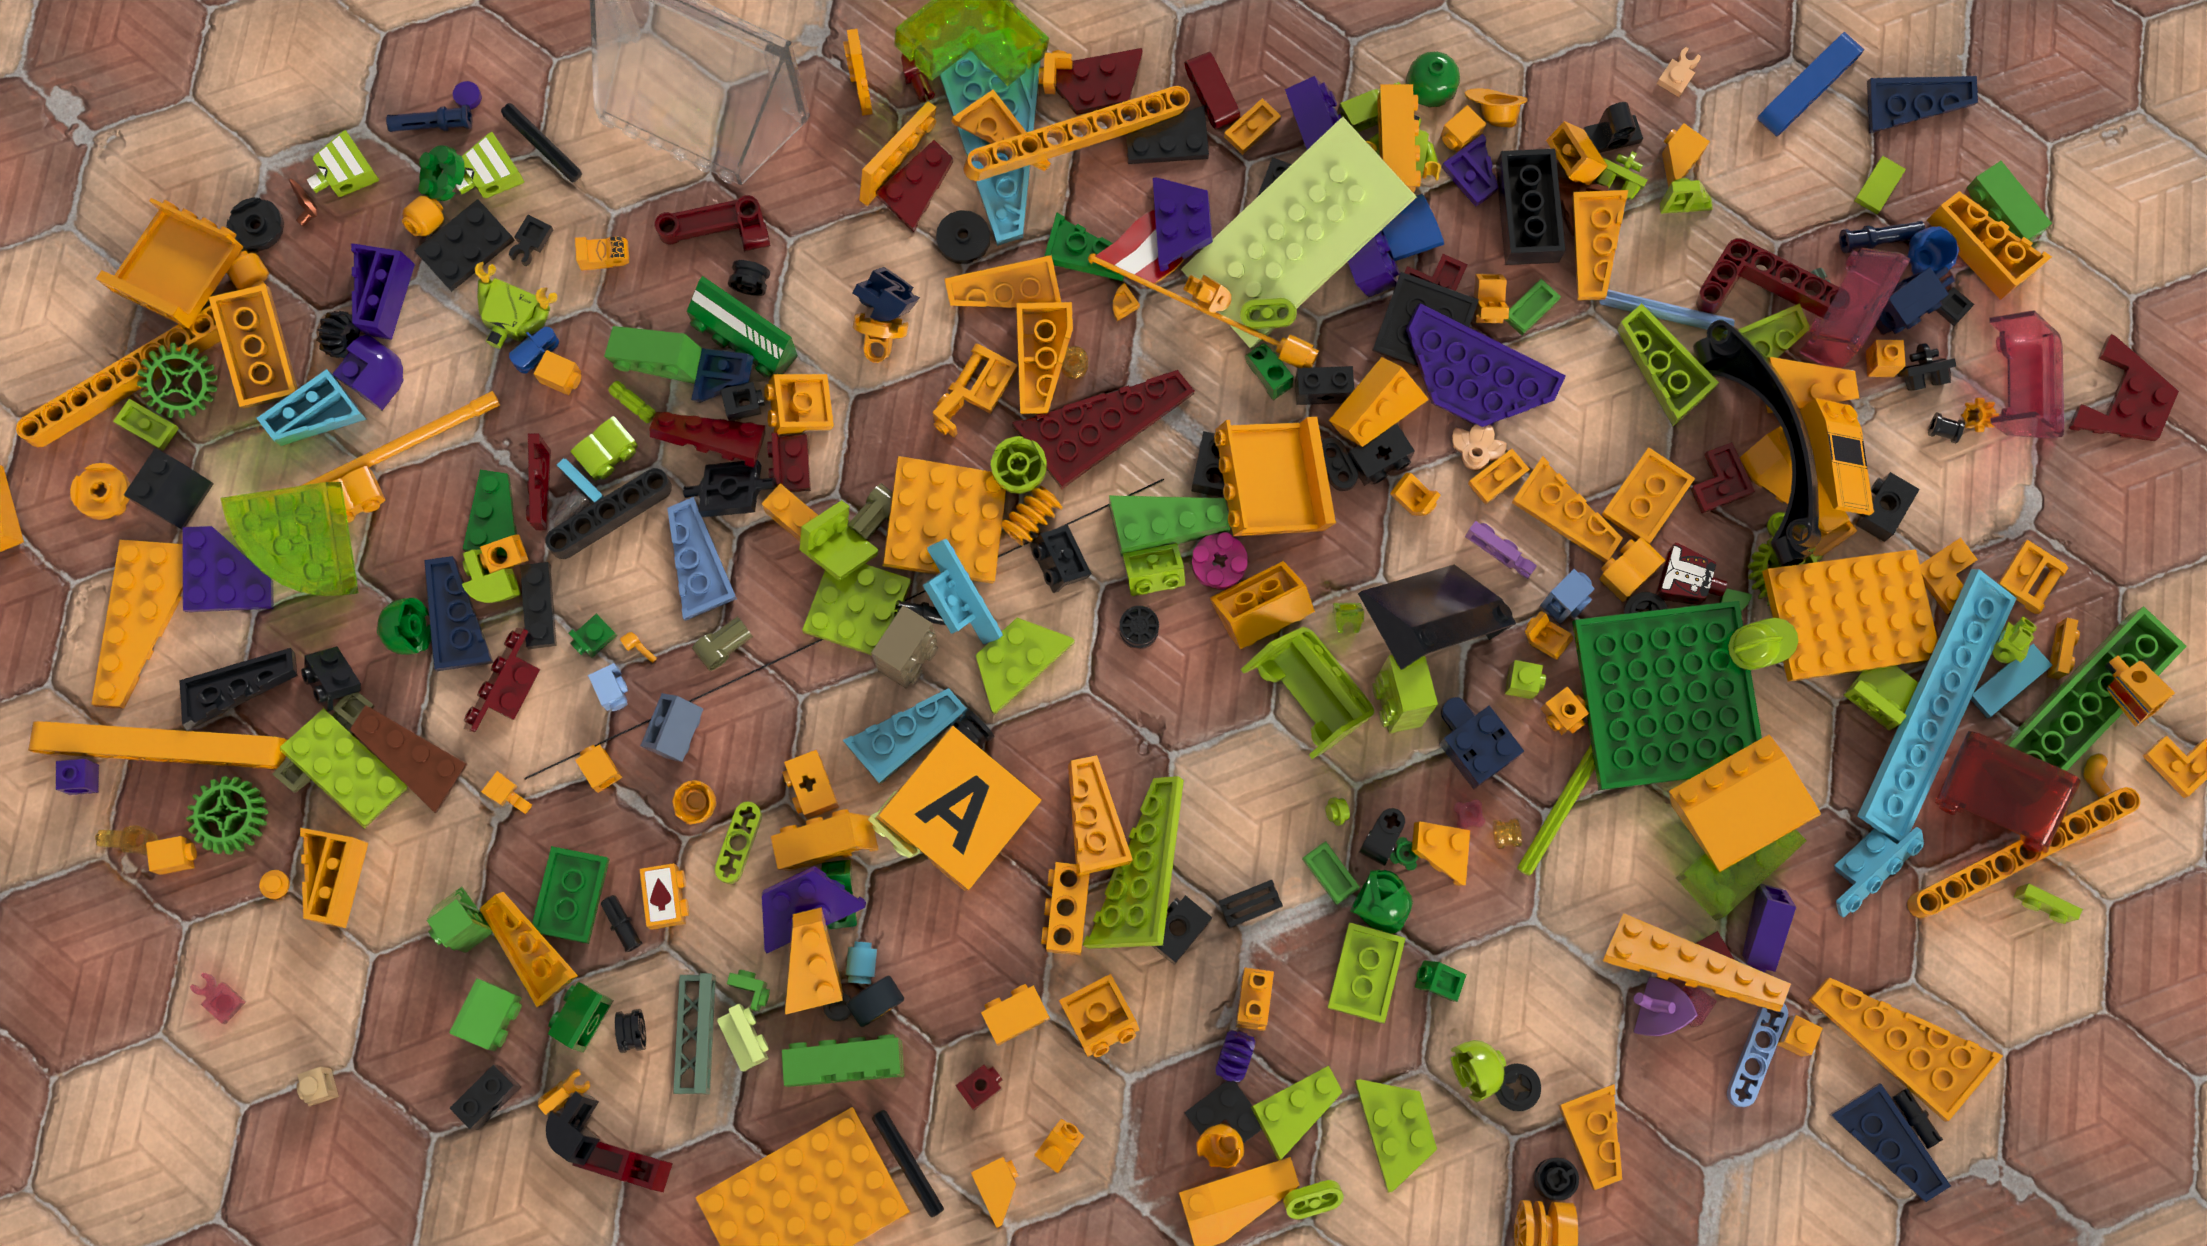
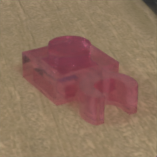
M202 973L201 976L207 982L205 988L200 989L199 986L192 984L190 989L197 995L205 996L206 999L201 1005L220 1023L226 1024L246 1001L225 982H221L216 986V980L211 974Z

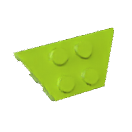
M1016 618L1002 631L1003 636L989 642L976 654L992 713L996 715L1075 643V640L1072 637L1020 618Z
M1359 1079L1355 1081V1085L1387 1193L1393 1192L1437 1150L1420 1091Z

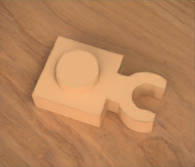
M1687 47L1681 51L1678 62L1674 59L1671 60L1657 82L1659 86L1678 97L1681 96L1693 78L1695 72L1691 69L1697 66L1701 58L1698 54L1694 60H1688L1685 56L1689 49Z

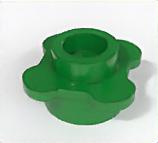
M1401 837L1396 841L1397 847L1395 852L1391 854L1390 860L1393 864L1399 863L1405 866L1408 871H1412L1417 867L1416 861L1419 856L1412 852V842L1408 841L1405 837ZM1405 851L1409 852L1408 857L1404 855Z

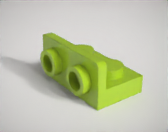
M1177 543L1123 553V562L1131 596L1145 595L1186 585L1184 565Z

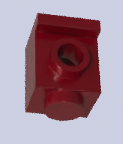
M982 1065L955 1086L972 1110H976L1002 1090L999 1083L1003 1079L993 1066L987 1069L985 1065ZM980 1079L985 1080L987 1084L983 1091H978L975 1087L976 1082Z

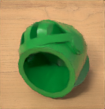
M1388 870L1370 871L1355 898L1351 912L1357 914L1372 928L1395 934L1403 928L1411 912L1413 900L1398 875Z

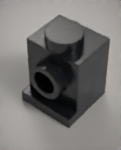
M753 382L720 389L729 421L761 414L760 407L765 406L761 389L756 390ZM743 401L750 402L749 405L740 406Z

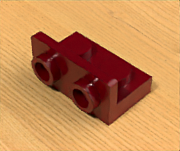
M777 432L771 433L772 441L767 442L768 458H773V468L768 470L769 478L775 477L777 486L782 484L790 492L811 491L807 435L779 437Z

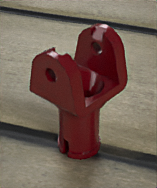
M913 49L904 51L901 55L906 85H913L918 100L921 103L926 102L925 96L930 101L934 98L935 93L926 78L928 70L925 61Z

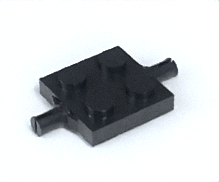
M758 459L755 467L745 465V461L705 465L704 477L700 484L684 486L683 495L685 498L699 496L698 512L702 517L754 513L759 492L761 490L775 489L777 482L775 477L760 479L762 465Z

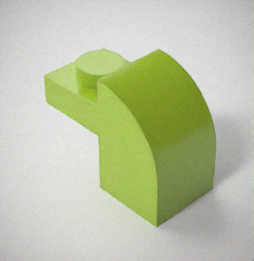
M470 550L463 553L465 558L463 567L466 574L471 576L472 580L463 583L462 586L473 599L484 603L503 602L521 595L512 569H502L490 574L489 570L485 569L481 563V550Z

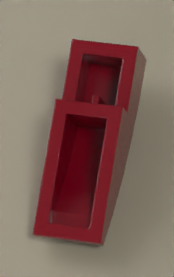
M600 1141L585 1165L572 1164L575 1167L663 1193L673 1163Z

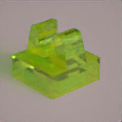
M1333 603V616L1338 632L1343 633V626L1347 622L1353 624L1354 633L1360 631L1362 622H1364V609L1361 603Z

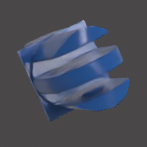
M544 327L533 336L527 332V339L509 353L511 362L520 373H528L539 364L546 350L552 352L558 347L559 339L552 328Z

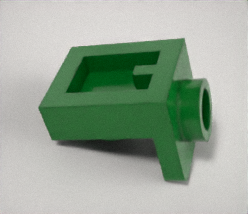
M597 613L576 632L573 629L568 632L574 639L570 644L581 656L586 652L591 658L617 636Z
M1424 960L1417 971L1415 988L1430 991L1449 1001L1458 1002L1467 974L1440 962Z

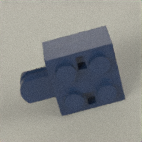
M1945 266L1933 272L1931 267L1904 278L1867 305L1864 310L1882 335L1891 331L1897 334L1905 328L1910 329L1922 320L1920 317L1925 313L1930 314L1943 305L1941 300L1949 295L1945 288L1953 283L1955 278L1951 275L1940 281L1939 279L1949 272L1948 268Z
M1455 697L1449 699L1442 707L1441 717L1452 730V733L1447 735L1439 745L1473 790L1524 752L1523 748L1490 705L1475 715L1463 699Z

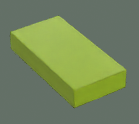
M1882 156L1854 202L1878 215L1906 169Z

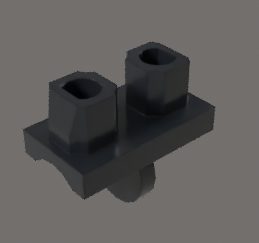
M1922 343L1917 346L1916 353L1909 356L1911 362L1918 361L1919 364L1906 366L1897 375L1898 377H1904L1907 389L1910 391L1926 388L1924 373L1931 372L1932 385L1951 383L1950 368L1956 367L1955 358L1948 360L1943 358L1932 361V358L1939 356L1938 349L1931 350L1928 344Z

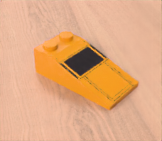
M1814 398L1800 412L1810 438L1816 472L1828 498L1836 510L1871 515L1874 513L1862 428L1857 419V412L1851 405Z

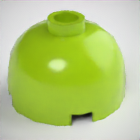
M1015 436L1005 439L997 445L990 465L993 477L1001 488L1010 493L1023 494L1031 492L1040 485L1046 474L1047 461L1043 449L1037 442Z
M1479 1040L1468 1041L1451 1048V1052H1455V1056L1451 1057L1454 1073L1462 1088L1468 1086L1472 1092L1468 1096L1473 1101L1479 1102L1498 1092L1503 1084L1504 1067L1506 1066L1505 1058L1499 1050L1495 1051L1491 1045Z

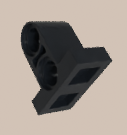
M1619 102L1609 106L1604 111L1598 124L1584 127L1585 132L1599 153L1639 144L1643 140L1636 115L1631 114L1627 102Z

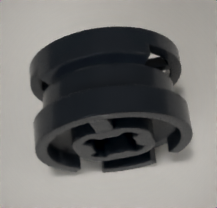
M736 260L733 262L732 269L734 272L729 276L728 286L743 294L752 296L764 295L767 289L765 281L770 277V270L752 261Z
M1134 606L1127 609L1120 619L1119 632L1122 641L1127 646L1144 649L1151 646L1157 639L1159 632V620L1154 611L1145 606Z
M968 708L962 712V717L959 720L955 719L950 724L980 749H983V744L986 741L990 742L995 737L986 724Z
M634 1009L631 1013H626L625 1015L622 1011L615 1014V1035L620 1053H626L627 1050L634 1048L636 1051L646 1049V1026L641 1009Z
M1549 1158L1538 1164L1534 1171L1533 1182L1538 1193L1544 1198L1558 1201L1565 1200L1576 1192L1579 1186V1174L1575 1166L1568 1160Z

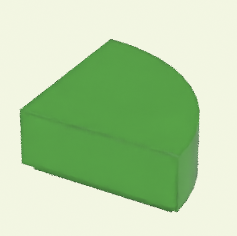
M1726 588L1720 603L1739 601L1742 611L1750 602L1752 594Z

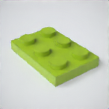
M1349 922L1327 1008L1384 1024L1406 938Z

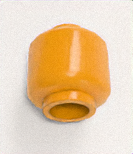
M419 196L403 209L402 223L412 235L426 237L443 224V207L436 199Z
M242 251L231 264L227 275L236 289L242 290L264 285L269 272L257 254Z

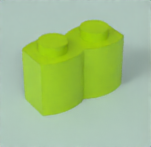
M613 416L601 424L591 435L580 441L570 452L596 481L610 476L614 471L613 467L618 462H625L632 458L636 453L635 449L638 447V444Z

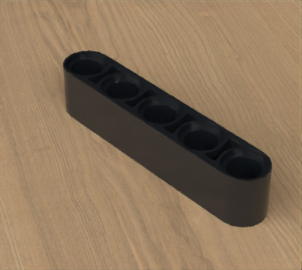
M652 468L550 530L545 537L547 548L559 559L570 558L667 498L672 491L670 480L661 469ZM657 479L663 480L660 488H651L652 482ZM633 494L639 495L637 502L633 504L627 503L629 496ZM615 509V514L611 518H603L606 510ZM591 524V528L587 533H579L582 525ZM559 539H567L563 548H555V544Z

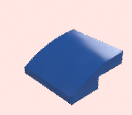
M1423 193L1416 195L1417 198L1381 230L1382 235H1385L1391 249L1388 253L1394 261L1444 245V239L1437 221Z

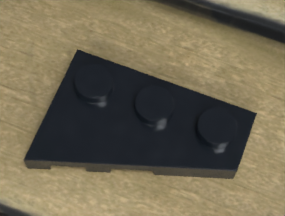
M1200 106L1126 135L1128 164L1208 159L1209 150L1205 106Z

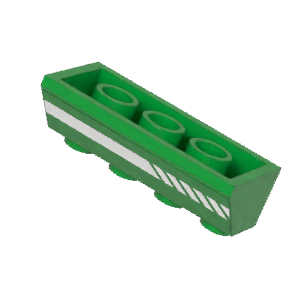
M704 276L699 279L687 309V314L691 320L690 325L700 333L708 332L712 335V340L722 348L728 346L737 353L754 356L753 364L757 366L755 369L765 378L769 379L774 374H784L798 356L792 337Z

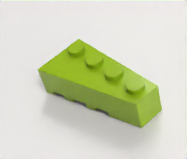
M1642 303L1621 321L1617 329L1618 333L1672 426L1676 425L1706 398L1719 382Z

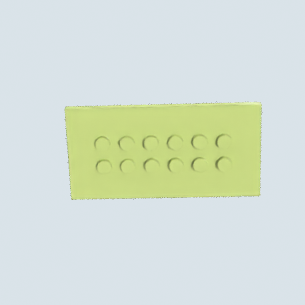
M1342 117L1213 238L1211 244L1204 247L1181 270L1188 278L1192 275L1201 280L1202 276L1205 275L1226 287L1231 294L1232 300L1227 309L1218 312L1240 324L1245 325L1240 317L1241 308L1246 302L1251 300L1285 298L1291 301L1297 309L1417 197L1347 120ZM1282 309L1279 312L1280 318L1287 316V309ZM1260 311L1253 313V320L1259 319ZM1231 326L1252 350L1262 341L1258 337ZM1275 328L1253 330L1268 336Z

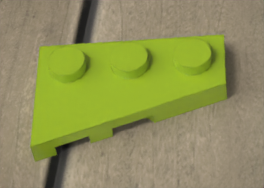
M1329 1066L1251 1106L1278 1161L1291 1150L1342 1094L1343 1091Z

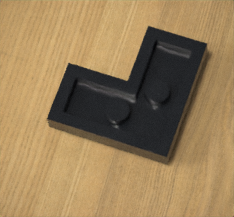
M1227 1080L1184 1112L1200 1136L1206 1129L1218 1125L1224 1120L1240 1134L1243 1143L1262 1130L1251 1109L1252 1104L1235 1081Z

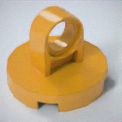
M858 313L854 316L853 328L865 334L864 354L873 363H879L890 355L893 338H903L908 333L909 323L905 322L902 324V319L899 317L891 321H877L872 318H865V313ZM873 342H878L883 346L884 353L881 357L875 356L872 353L871 345Z

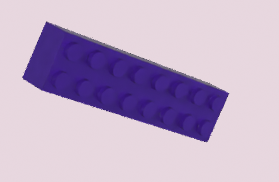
M1315 76L1285 89L1307 150L1342 118L1334 108L1337 106V102L1332 91L1328 90L1325 82L1320 83ZM1381 231L1348 261L1356 285L1368 298L1395 287L1397 283L1396 276L1400 275L1395 261L1391 260L1387 253L1391 250L1386 236H1382Z

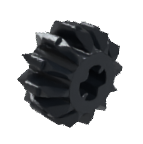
M344 311L327 312L325 319H320V329H317L319 336L316 341L320 343L319 349L324 351L326 355H330V357L345 358L349 353L346 348L359 338L361 330L352 324V314Z

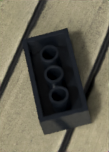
M1555 149L1501 151L1496 162L1505 265L1559 263L1565 252V241Z

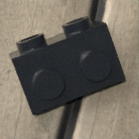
M338 646L304 656V668L301 669L302 678L306 685H311L316 702L318 704L322 703L327 712L333 710V699L361 691L359 679Z

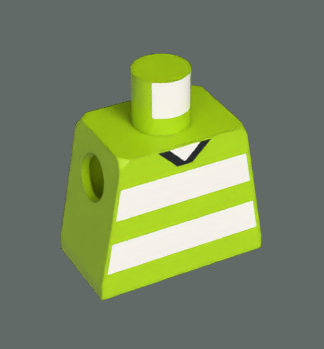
M346 130L342 131L313 156L312 159L320 171L306 179L315 193L330 185L338 197L345 196L379 181V178Z
M490 132L462 155L466 173L461 185L456 184V187L461 195L476 187L483 198H489L523 184L524 180L493 132Z

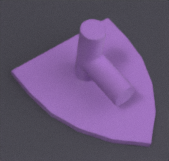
M1649 977L1645 993H1637L1634 996V1002L1641 1006L1634 1029L1636 1034L1646 1036L1671 1034L1685 1027L1698 1016L1687 994L1674 983L1663 979Z

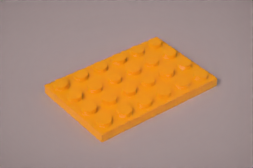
M1916 549L1769 568L1762 571L1773 618L1788 621L1798 633L1796 651L1789 659L1783 661L1787 682L1929 661L1938 642Z
M854 1107L847 1109L695 1197L720 1246H853L910 1213Z

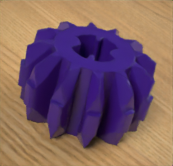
M1229 1031L1226 1034L1215 1069L1216 1075L1231 1082L1242 1081L1255 1047L1254 1037L1242 1031Z

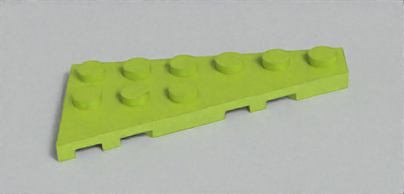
M1179 776L1153 778L1140 809L1142 812L1137 827H1132L1129 834L1131 841L1128 847L1133 861L1129 865L1114 869L1105 890V902L1101 911H1097L1094 916L1093 922H1095L1090 937H1085L1082 944L1084 947L1093 949L1163 945L1184 780Z

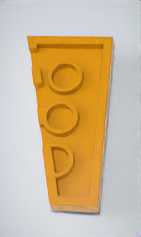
M504 892L495 894L479 908L536 1007L545 1005L578 977Z

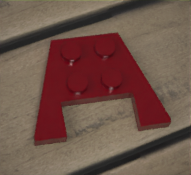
M2111 334L2107 337L2098 359L2124 370V374L2108 412L2105 415L2081 404L2076 409L2069 429L2076 431L2083 429L2098 434L2112 433L2119 434L2120 437L2156 441L2161 436L2179 391L2120 339Z

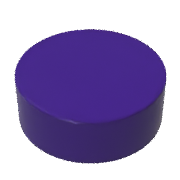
M461 82L453 90V98L460 108H462V105L468 104L470 109H474L482 100V94L478 86L473 82Z

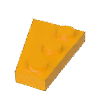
M858 29L847 30L848 41H843L851 82H856L862 116L873 114Z
M1615 1084L1558 1105L1592 1190H1597L1622 1180L1620 1144L1617 1135L1618 1119L1614 1095H1616Z

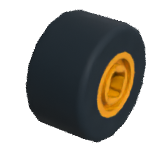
M886 976L854 996L846 1005L859 1026L865 1027L903 1002L904 996L892 977Z

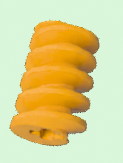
M1040 486V489L1035 487L1031 491L1033 497H1024L1025 505L1018 504L1016 506L1018 513H1009L1010 521L1003 520L1001 522L1005 532L1021 546H1024L1022 543L1023 539L1029 542L1033 541L1029 534L1030 531L1040 534L1037 526L1038 523L1044 526L1048 525L1044 518L1045 515L1052 518L1055 517L1052 510L1053 507L1059 510L1063 509L1058 499L1043 486Z

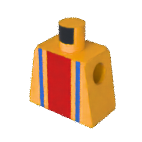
M2117 656L2105 665V668L2115 678L2107 687V690L2135 727L2157 713L2175 694L2143 661H2138L2129 667L2120 656Z

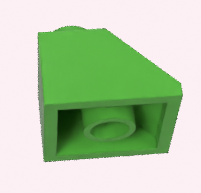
M476 978L449 1033L487 1050L496 1051L497 1047L500 1048L504 1044L508 1036L506 1029L510 1021L515 1020L521 1010L522 1004H520L522 997Z

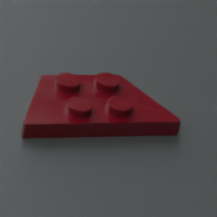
M1138 48L1074 60L1073 69H1057L1056 92L1063 99L1067 100L1069 107L1076 115L1090 113L1131 99L1143 50Z

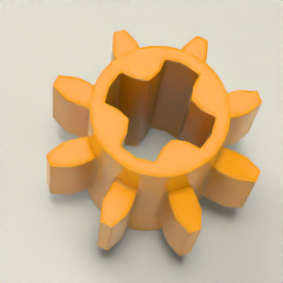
M1975 398V403L1966 402V409L1963 414H1960L1966 422L1965 428L1975 427V432H1984L1985 427L1994 428L1993 422L1999 416V413H1996L1994 409L1995 402L1985 403L1984 398Z

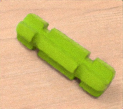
M616 380L610 385L608 391L614 398L619 399L624 406L635 415H638L645 423L652 422L656 411L651 406L646 405L641 398L625 388V385L620 381Z

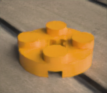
M107 463L91 464L84 468L86 471L73 479L70 488L71 500L78 510L92 519L104 520L125 512L129 499L124 496V493L130 486L128 477L114 466ZM104 485L107 491L99 498L98 495L94 494L95 490H100V486Z

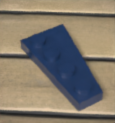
M1977 76L1870 78L1867 81L1869 133L1975 105L1978 103Z
M453 556L424 560L434 669L436 671L492 664L493 659L470 597L462 586L464 581L456 559Z
M1881 1083L1876 1084L1829 1114L1924 1202L1929 1201L1951 1187Z

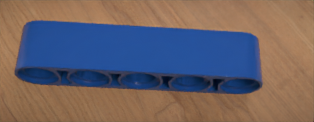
M1843 32L1761 112L1757 120L1778 137L1859 58L1865 49L1846 32Z

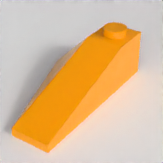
M1072 302L1016 304L1020 414H1048L1073 331Z
M1780 426L1766 434L1739 458L1747 475L1760 488L1763 486L1773 493L1778 501L1788 504L1792 485V461L1785 433ZM1817 474L1819 496L1818 528L1826 535L1848 522L1850 518L1846 511L1833 508Z
M1291 1157L1178 1192V1196L1194 1246H1214L1228 1240L1300 1185Z

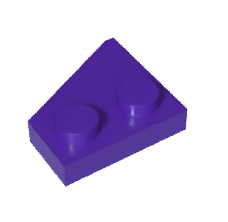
M1484 134L1480 135L1442 164L1441 168L1475 207L1497 192L1498 185L1496 177L1492 172L1493 165L1491 157L1488 156Z

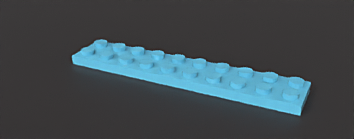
M1971 569L1905 711L1907 716L1899 725L1857 815L1896 844L1910 833L1992 654L1994 645L2017 599L1980 569Z

